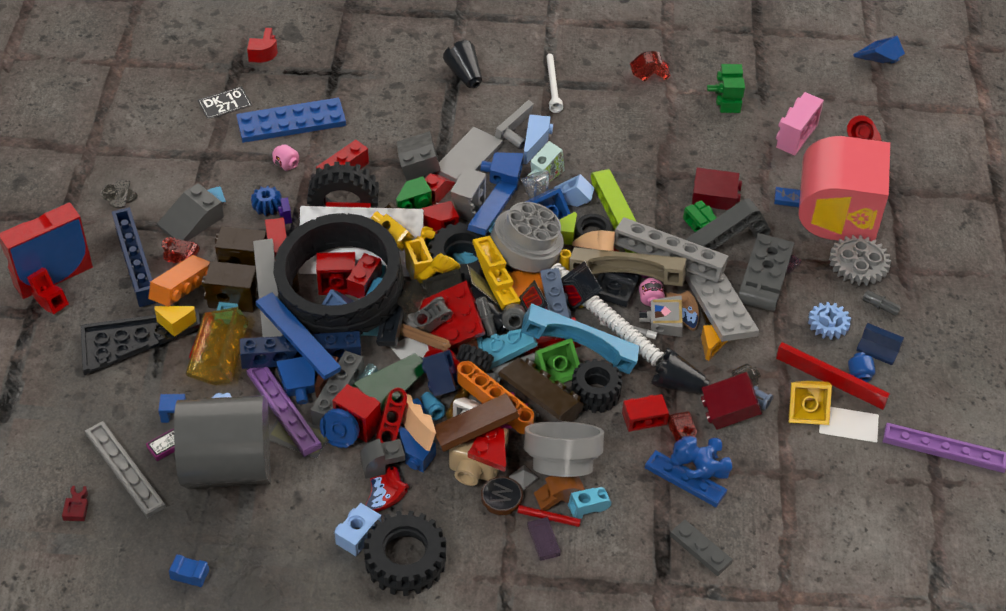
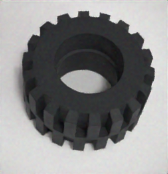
M593 359V361L586 360L584 364L580 363L578 368H575L572 375L571 391L582 397L580 401L586 404L583 410H592V413H596V411L603 413L605 409L609 411L612 409V406L617 405L621 395L622 375L617 367H613L611 362L606 363V360L602 359L601 361H597V359ZM590 384H599L604 387L595 388L590 386Z

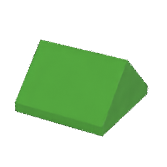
M572 338L535 351V363L537 364L535 368L539 371L544 369L552 375L550 379L554 382L559 380L564 383L572 380L574 370L580 364Z

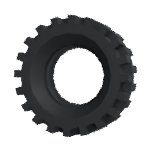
M338 161L334 162V166H330L327 163L324 164V169L319 167L316 169V174L312 173L307 204L309 206L326 207V202H337L329 199L326 195L333 191L343 190L352 192L360 198V200L351 203H371V208H377L379 183L375 182L376 177L374 174L369 176V170L367 168L361 170V165L356 164L354 167L350 166V162L340 165Z
M409 510L408 515H402L401 511H396L395 517L386 514L384 515V522L381 523L379 520L374 522L375 529L369 528L367 532L368 539L364 540L367 574L370 573L373 583L378 581L379 588L383 591L386 587L390 588V594L395 595L398 590L403 591V596H408V591L415 590L416 594H420L421 587L425 586L427 589H430L433 580L436 582L440 580V572L445 570L446 538L443 537L441 527L436 528L435 520L431 519L428 522L426 521L425 514L421 513L417 517L414 516V511ZM398 537H413L421 541L425 546L424 556L418 562L410 565L393 563L385 554L387 545Z

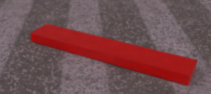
M781 342L779 345L776 359L817 379L829 382L832 386L882 410L885 408L890 393L788 344Z

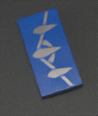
M776 187L774 204L799 207L800 190Z

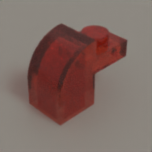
M656 51L641 53L630 63L633 75L643 81H646L654 73L665 80L671 76L669 65L662 60L661 54Z

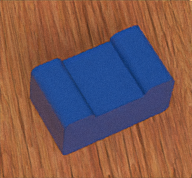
M178 554L175 556L169 569L170 579L199 587L203 586L209 572V566L206 561H196Z

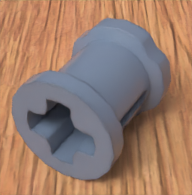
M754 386L756 396L763 398V400L757 399L762 410L765 411L771 404L773 395H768L759 390L758 386Z

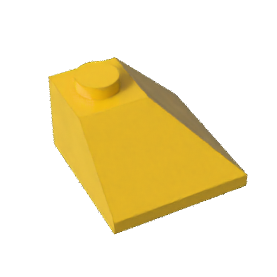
M821 381L791 382L788 422L829 425L832 385L829 382Z

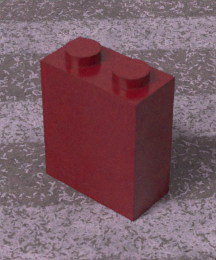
M697 167L692 204L694 205L702 200L706 206L711 208L729 210L740 202L741 194L738 193V191L741 192L742 181L739 180L740 173Z
M747 372L702 387L704 396H701L704 407L708 408V412L705 414L709 424L713 423L716 430L762 414L752 381Z

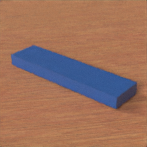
M656 450L645 464V469L714 507L718 506L727 492L726 488L709 479H701L700 477L689 479L686 475V470L689 468L684 465H673L671 458Z

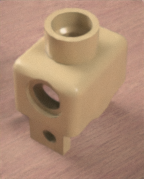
M503 428L506 448L509 438V429ZM476 438L449 449L450 469L455 471V478L459 482L468 486L476 485L479 479L489 481L495 478L499 472V469L468 458V451Z

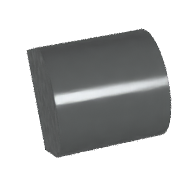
M264 395L176 401L174 447L177 476L180 485L190 489L271 484L268 400Z

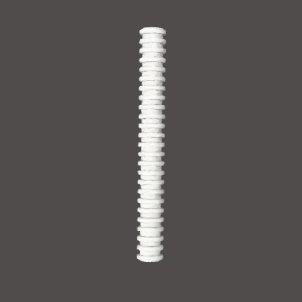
M560 263L551 267V269L559 268L561 278L570 272L565 267H562ZM593 296L582 304L592 314H595V317H599V320L603 321V324L607 325L609 329L612 328V331L616 332V335L620 336L621 339L639 345L638 354L642 355V358L646 359L648 363L651 362L653 367L663 360L664 352H660L659 348L651 344V341L647 340L642 333H638V330L634 329L629 322H625V319L621 318V315L617 314L615 310L612 311V308L608 307V304L604 303L599 296Z

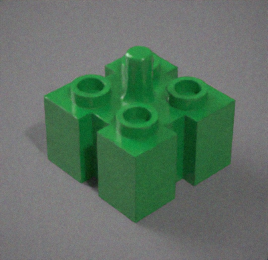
M721 64L720 71H717L718 84L707 85V92L718 94L716 105L719 106L720 113H741L742 98L745 91L742 64Z

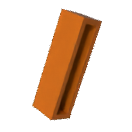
M194 255L188 257L150 281L148 299L169 307L202 285V278L207 274L210 261Z

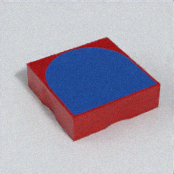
M70 202L46 212L34 220L24 222L0 233V243L3 253L8 259V269L13 285L23 300L32 296L31 291L33 289L27 277L42 267L47 269L54 285L93 268L81 217Z

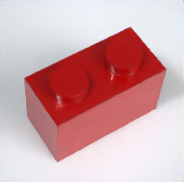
M366 253L362 255L347 278L348 295L359 299L366 296L372 281L382 275V261L380 258Z
M662 394L649 395L637 399L631 398L623 401L622 414L628 432L667 425L669 411Z

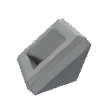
M525 465L509 476V478L515 480L520 485L523 491L538 480V477Z

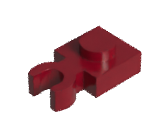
M75 486L71 487L72 498H66L62 513L63 521H85L88 508V500L86 499L88 491L86 486H83V490L80 493H76Z

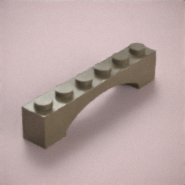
M574 247L569 259L570 271L585 261L592 274L605 272L635 273L658 279L664 282V285L683 286L686 275V258Z

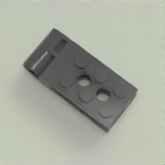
M758 233L738 295L743 304L775 312L795 242Z

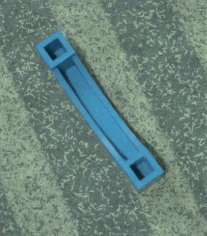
M532 303L524 315L521 333L540 339L541 336L572 338L574 342L597 352L608 362H611L613 367H617L619 371L630 374L637 364L639 345Z

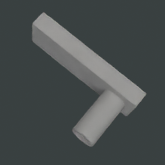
M530 100L525 102L496 128L494 137L501 140L505 138L519 149L522 148L526 140L513 132V130L531 115L534 103Z

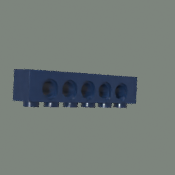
M129 207L112 211L114 226L138 305L143 307L158 303L148 299L152 277L131 209Z
M359 331L311 334L331 356L338 357L339 361L345 351L361 356ZM284 336L240 339L242 369L277 367L276 361L303 357Z

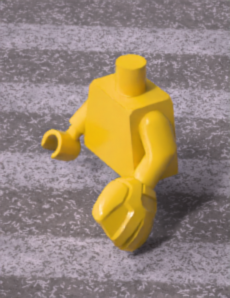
M427 226L421 229V236H417L415 240L405 241L406 269L413 284L416 286L420 283L431 281L432 276L436 272L447 273L460 268V264L457 261L441 253L432 259L424 240L425 238L433 239L435 232L432 231L433 228Z

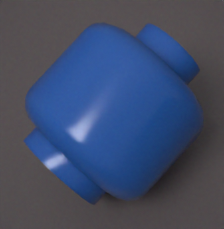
M860 352L854 354V357L848 361L850 375L865 382L872 380V377L875 375V366L871 356Z

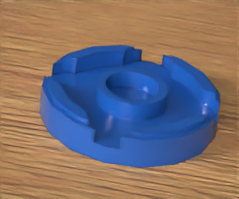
M331 409L320 420L321 434L333 446L347 448L359 437L360 429L358 422L348 411Z

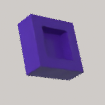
M288 197L281 198V206L278 207L279 216L284 218L285 224L292 223Z

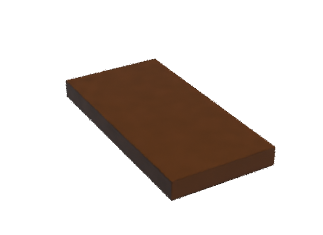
M505 393L435 425V437L442 451L445 452L520 416Z

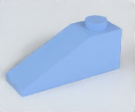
M529 115L523 164H527L548 142L549 134L553 132L550 116Z

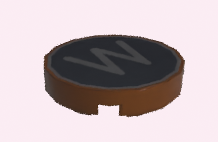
M508 477L490 479L481 490L482 504L490 513L496 515L511 514L522 503L523 494L520 485Z

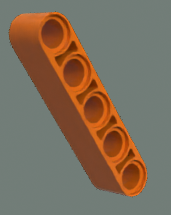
M470 361L459 363L457 367L458 384L482 404L506 393L520 416L507 424L517 432L525 434V427L534 424V412L474 363Z

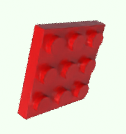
M467 280L415 303L416 309L419 311L437 297L444 298L445 305L448 309L452 310L453 315L449 320L428 333L449 340L451 347L448 349H453L485 335L470 283ZM427 318L423 320L422 324L427 322ZM428 345V349H429V350H431V349H437V348H435V347H432V346H429V345Z

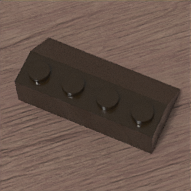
M518 357L499 371V376L561 421L574 422L586 405L580 401L582 398L574 391L569 393L565 390L567 387L559 380L554 382L550 379L552 376L544 369L539 371L535 368L537 364L529 358L523 360Z

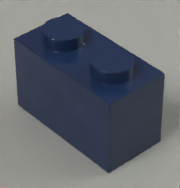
M450 350L422 358V368L427 373L429 380L428 388L434 397L462 388L457 382V370Z

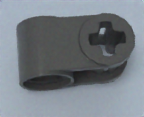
M437 297L414 314L413 322L421 330L431 332L443 322L449 320L453 312L447 308L443 297ZM427 318V322L422 324L423 320Z

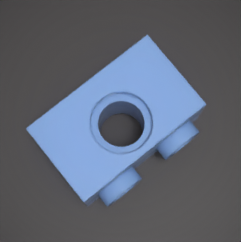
M360 503L356 509L353 508L349 512L343 524L340 523L336 527L334 532L336 544L357 556L364 548V540L368 539L367 532L369 528L374 530V522L377 520L382 523L381 515Z

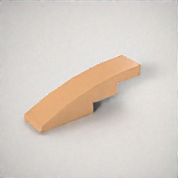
M407 394V401L401 421L411 436L425 450L430 451L436 434L431 415L423 414L421 405L414 404L411 395Z

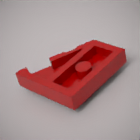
M497 427L476 437L468 451V458L505 472L504 429Z

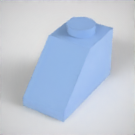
M581 174L554 187V189L561 188L567 205L576 207L589 203L594 191V187Z

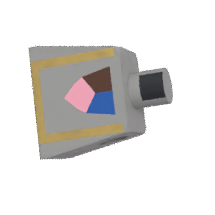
M682 296L651 300V311H639V322H651V331L658 332L657 334L682 337Z

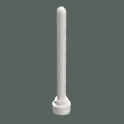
M548 54L547 65L552 97L549 101V109L553 113H558L563 110V102L558 98L553 55Z

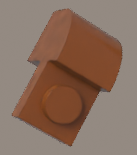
M549 476L545 479L547 483L535 491L534 495L540 509L547 511L561 500L568 503L571 493L585 490L579 476Z

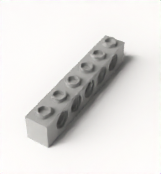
M624 217L615 230L614 244L636 253L686 258V271L717 283L725 271L729 256Z

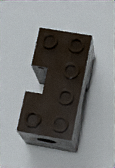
M221 226L220 232L215 237L214 262L210 261L207 274L202 278V287L205 288L204 300H207L208 308L217 309L219 302L238 304V311L254 312L258 298V288L255 285V276L257 274L253 241L267 239L266 231Z

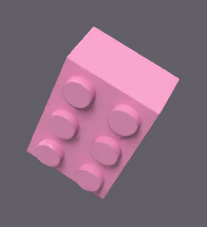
M806 92L801 98L798 97L794 107H790L786 117H782L778 127H780V130L776 136V140H778L776 148L795 156L818 126L824 100Z

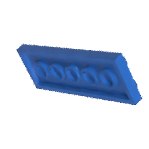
M339 98L236 114L242 143L346 126Z

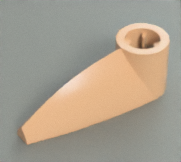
M604 230L591 231L574 240L572 246L614 251L615 232Z

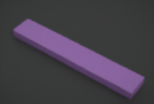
M268 367L248 369L247 375L260 394L264 395L268 400L269 407L303 457L321 449L320 441Z
M886 423L883 443L1002 473L1006 470V452Z

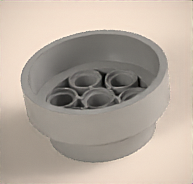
M533 202L517 203L510 210L501 213L497 217L490 237L507 262L506 264L526 272H540L544 269H550L555 265L564 243L558 217L545 206Z
M565 421L539 422L525 427L524 450L533 457V470L538 473L559 477L588 475L593 472V460L603 453L604 431L599 427Z

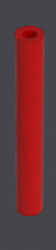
M519 505L517 512L579 527L581 522L579 518Z

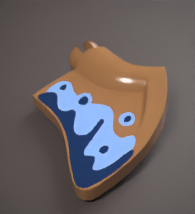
M688 290L681 294L664 292L665 298L682 296V324L691 331H695L699 320V309L691 292Z

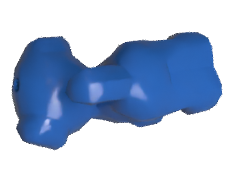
M684 436L674 444L671 463L676 466H682L683 464L693 462L696 466V470H686V475L689 479L699 477L701 479H709L711 477L726 479L732 470V462L729 457H725L720 461L716 460L718 458L716 455L717 451L722 450V442L719 438L708 440V446L698 447L697 439L694 436Z

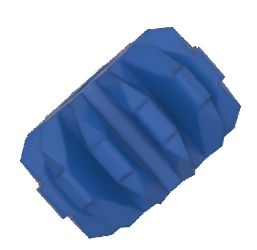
M260 186L259 190H254V194L251 195L253 210H256L258 214L263 213L265 216L268 213L273 215L274 211L279 212L278 207L281 206L280 199L282 198L280 191H277L275 187L270 188L269 186L266 188Z

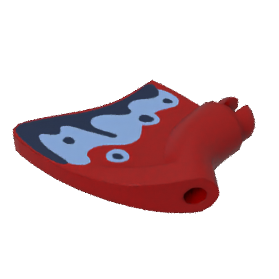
M393 466V470L389 467L385 475L370 478L372 488L366 506L378 512L396 504L406 495L409 485L401 481L397 467Z

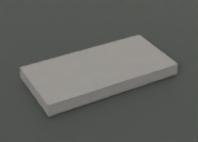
M473 127L439 162L441 171L435 173L456 183L458 175L462 174L466 167L479 171L481 162L488 161L503 145V140Z

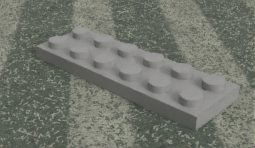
M686 271L685 280L721 342L758 336L759 329L724 273L717 283Z

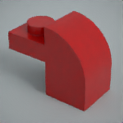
M265 28L263 39L249 38L247 48L249 62L263 63L276 57L278 53L277 41L272 33V28Z
M42 267L27 277L33 289L31 293L43 309L55 314L69 305L62 288L53 284L47 269Z

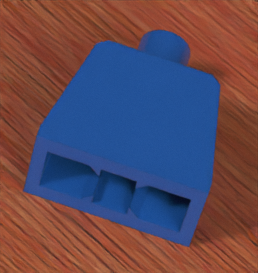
M496 152L492 162H481V171L490 173L491 183L498 184L499 181L516 185L517 190L523 167V153Z
M304 357L276 361L277 371L288 397L296 396V402L299 405L308 403V394L315 392V369Z

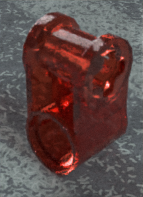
M173 237L165 238L162 241V248L164 249L163 258L167 262L179 264L192 255L197 256L200 251L199 245L192 241Z
M689 411L669 415V429L673 433L676 442L684 436L696 437L697 430Z

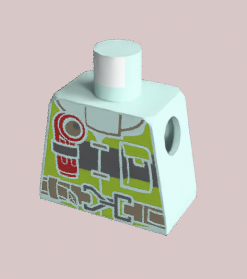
M548 141L531 160V173L527 175V180L531 184L539 181L547 185L565 171L563 150Z

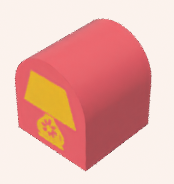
M833 136L813 143L806 150L802 163L799 219L809 232L821 238L837 241L839 239L844 241L845 236L851 239L852 235L858 239L860 235H862L863 239L869 237L871 242L876 240L889 196L890 142Z

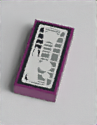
M174 428L146 443L147 449L156 461L175 452Z

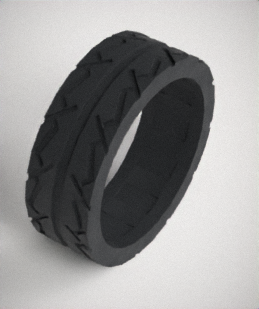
M350 213L320 216L297 227L280 245L275 256L276 261L274 262L273 275L281 302L310 334L359 331L361 335L363 332H369L380 326L390 317V314H393L400 303L403 294L402 289H404V275L397 244L385 227L370 218ZM346 246L363 248L379 256L387 265L386 273L378 286L365 297L352 303L333 306L315 304L303 299L292 289L293 280L303 264L317 253L327 249Z

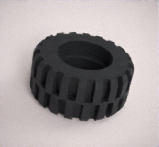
M458 222L456 225L449 224L445 229L441 228L437 231V234L435 233V236L428 244V251L432 259L440 253L450 257L454 253L468 252L473 253L477 257L472 243L473 239L490 236L491 233L488 231L486 235H481L468 231V222L467 224H462V222ZM479 260L468 263L472 269L486 279ZM460 264V268L456 271L447 273L436 272L432 276V280L437 284L439 283V286L444 290L466 280L470 283L471 288L474 286L467 264Z

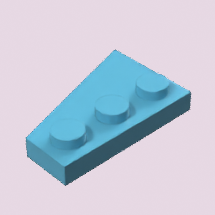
M521 329L509 331L504 335L494 334L490 338H476L478 349L481 348L483 349L482 351H487L488 354L494 357L490 370L538 346L536 338L521 333Z

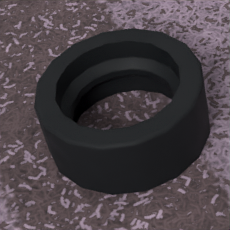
M599 214L584 215L576 223V239L585 234L584 228L590 226L604 231H611V224L608 219Z

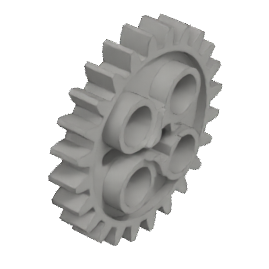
M852 235L851 239L845 236L844 241L839 239L838 243H834L833 248H831L829 257L831 261L830 266H834L833 272L838 271V277L844 276L843 281L850 279L851 284L857 281L858 286L861 285V282H864L866 286H868L869 281L872 284H875L876 280L881 282L882 277L885 278L889 272L891 260H889L890 254H886L887 249H881L883 244L876 245V240L871 242L869 237L863 239L862 235L859 236V239Z

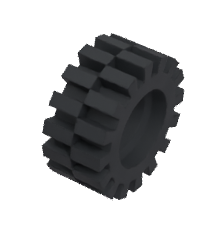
M463 344L460 346L456 359L460 362L470 361L482 371L488 373L494 357L488 354L487 351H482L483 349L481 348L478 349L476 346L472 347L469 344Z

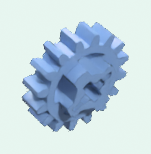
M829 302L826 305L819 303L818 307L814 306L813 310L810 311L808 324L811 325V330H816L815 335L822 334L823 339L826 336H829L830 340H832L833 336L839 339L841 334L845 336L846 332L849 331L851 317H848V311L843 312V306L838 308L837 303H834L833 306Z

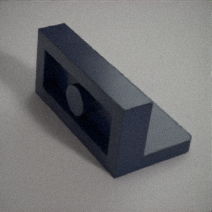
M867 323L856 351L863 352L865 355L893 365L901 349L904 337Z

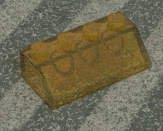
M238 307L204 313L186 371L188 377L212 385L232 383L240 355V339L245 337L249 323Z

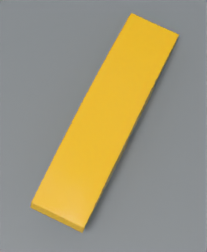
M486 236L473 239L472 243L479 263L501 309L504 310L506 306L513 303L520 305L521 300L512 287L514 281L505 268L507 262L492 238Z

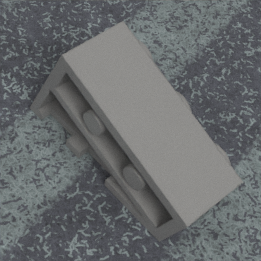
M466 167L462 174L458 175L456 183L450 192L459 218L471 221L485 202V173Z

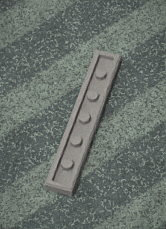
M273 239L253 241L259 299L272 292L279 299V292L273 275L275 262ZM260 310L263 337L283 336Z
M103 421L85 430L86 436L147 518L166 508L165 503Z

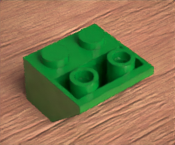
M423 176L406 181L396 199V207L401 209H421L432 206V190Z

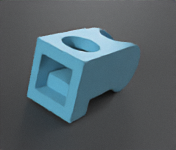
M603 487L573 492L568 502L572 516L579 519L584 514L602 512L611 506V500Z

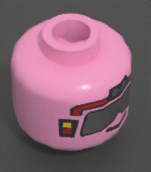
M286 144L277 146L272 153L274 164L285 171L297 167L299 163L298 152Z
M648 278L640 284V300L644 305L651 307V300L665 298L661 281L655 278Z

